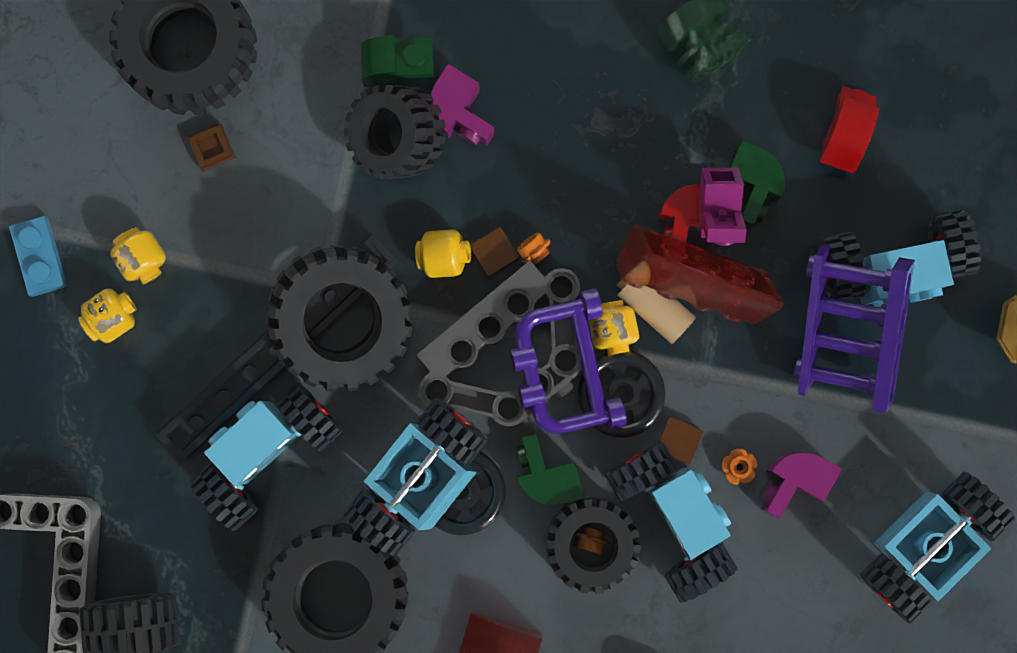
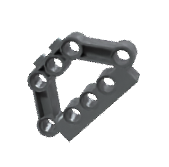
M528 261L512 276L502 282L495 290L416 354L430 371L421 380L418 387V395L421 402L428 407L432 402L427 393L428 386L434 381H442L446 384L448 390L447 396L442 401L454 409L492 417L500 425L507 427L515 426L525 418L532 423L535 419L532 415L531 407H522L518 389L514 392L500 393L449 380L448 376L458 368L465 369L471 367L477 361L478 351L485 345L491 346L500 343L506 335V328L513 322L518 323L526 313L533 311L535 304L544 296L548 299L549 306L576 300L580 291V281L576 274L571 270L560 268L553 270L544 277L535 265ZM557 279H564L570 283L572 291L567 297H556L551 291V284ZM519 295L527 299L529 307L525 313L516 315L509 311L507 304L514 296ZM571 317L550 321L551 354L548 360L549 363L543 368H537L538 374L542 375L547 381L546 401L554 394L558 399H561L576 386L572 379L582 370ZM486 319H495L501 326L500 333L494 338H485L480 333V325ZM459 342H466L472 347V355L465 362H458L452 357V348ZM567 351L573 354L575 366L572 370L564 372L557 368L555 357L559 352ZM522 376L521 386L525 385L524 376ZM505 398L515 399L520 407L518 415L513 419L503 418L498 412L501 400Z

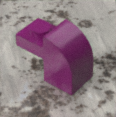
M450 64L442 72L431 93V96L434 98L431 105H439L442 111L438 115L439 119L445 120L446 128H441V133L449 139L457 127L460 129L458 134L473 145L481 142L487 146L494 136V127L468 111L480 92L479 83Z
M701 168L699 226L701 238H706L707 242H713L722 246L733 243H745L747 229L741 213L744 183L739 168Z
M791 452L776 458L767 467L766 471L775 475L778 479L776 483L770 481L763 491L760 500L764 504L761 510L780 519L796 489L801 490L816 500L825 501L842 469L828 460L811 453Z

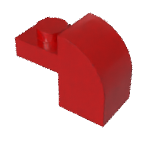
M842 86L837 97L834 119L823 139L820 156L821 163L855 173L868 147L880 109L876 107L877 97L869 95L863 90H854Z
M700 184L688 185L675 191L667 199L659 212V220L671 222V226H664L661 247L667 248L665 257L678 260L682 258L689 225L700 227Z

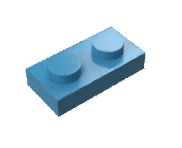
M42 216L9 226L28 296L34 297L68 287L49 218Z

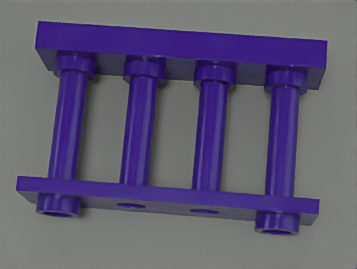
M823 244L815 255L810 256L807 264L806 276L812 278L803 354L802 359L797 360L794 371V380L799 381L798 395L805 396L814 380L868 391L869 396H874L872 410L887 413L895 396L915 260L899 257L892 269L887 268L886 272L829 262L831 245ZM827 277L883 287V291L889 292L887 305L882 304L881 307L827 298L825 297ZM822 313L878 322V327H883L882 340L877 339L876 342L820 332ZM818 347L873 357V361L878 362L877 374L872 373L871 377L816 366Z

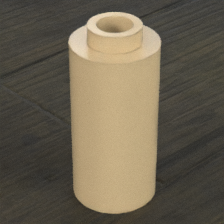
M642 268L637 274L630 269L617 284L621 289L617 296L628 306L632 307L640 317L671 344L682 335L696 318L695 315Z

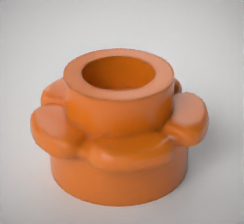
M540 232L526 239L516 249L522 257L521 262L531 261L535 265L543 260L550 253L546 248L550 244V240H545Z
M744 449L732 450L730 455L725 456L721 462V469L725 473L726 480L734 485L739 483L748 484L756 476L757 460L753 454H747ZM739 463L743 465V469L740 471L736 468Z
M584 527L582 533H575L577 537L575 548L603 556L605 546H610L608 541L603 540L605 533L602 531Z

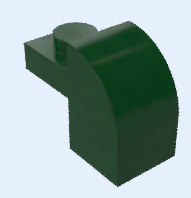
M394 35L375 37L362 42L361 73L364 87L400 85V79L434 77L432 38L395 39Z
M742 140L737 146L728 168H739L744 189L749 191L741 209L746 229H749L755 222L761 223L770 205V203L765 201V198L777 202L783 196L785 176L780 163L771 153Z
M537 434L522 437L524 445L517 446L522 468L530 466L531 473L517 476L523 491L533 500L545 505H562L584 499L575 462L572 461L545 468Z

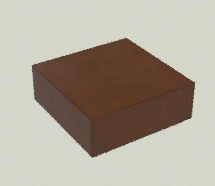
M221 123L187 137L199 167L203 172L236 158Z
M501 227L470 245L472 252L488 277L519 259L518 254Z
M668 417L658 443L663 441L672 458L690 465L704 431L675 418Z

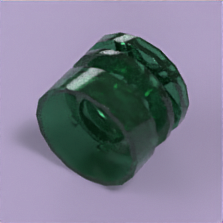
M690 0L665 19L655 31V34L668 53L675 52L684 47L687 49L677 61L679 69L686 68L696 62L685 74L690 84L722 71L733 63L754 39L750 31H744L732 37L743 26L741 19H735L723 24L722 20L732 8L728 0Z

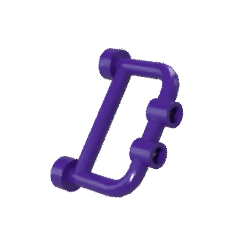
M595 288L580 291L579 300L539 308L526 313L516 328L517 348L510 350V359L515 372L523 371L525 385L518 386L521 405L523 408L531 407L536 424L544 431L552 434L567 433L607 423L610 429L623 427L627 424L626 413L621 399L616 397L604 400L587 320L602 317L601 300ZM571 317L592 411L554 419L548 415L546 410L545 393L539 379L537 357L531 343L530 332L535 325Z

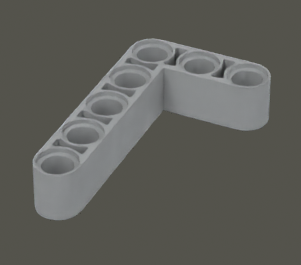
M17 493L0 495V507L6 501L12 510L11 517L8 520H5L0 514V529L56 532L48 653H83L79 609L88 603L95 602L101 511L98 503L92 498ZM40 503L46 505L49 510V516L45 522H42L37 517L36 510ZM76 505L82 506L86 512L83 524L77 523L73 518V510ZM74 542L80 544L83 548L84 554L80 561H76L70 553L71 545ZM70 580H75L81 587V593L78 598H74L68 592ZM68 617L73 618L78 624L76 635L70 634L65 628V622Z

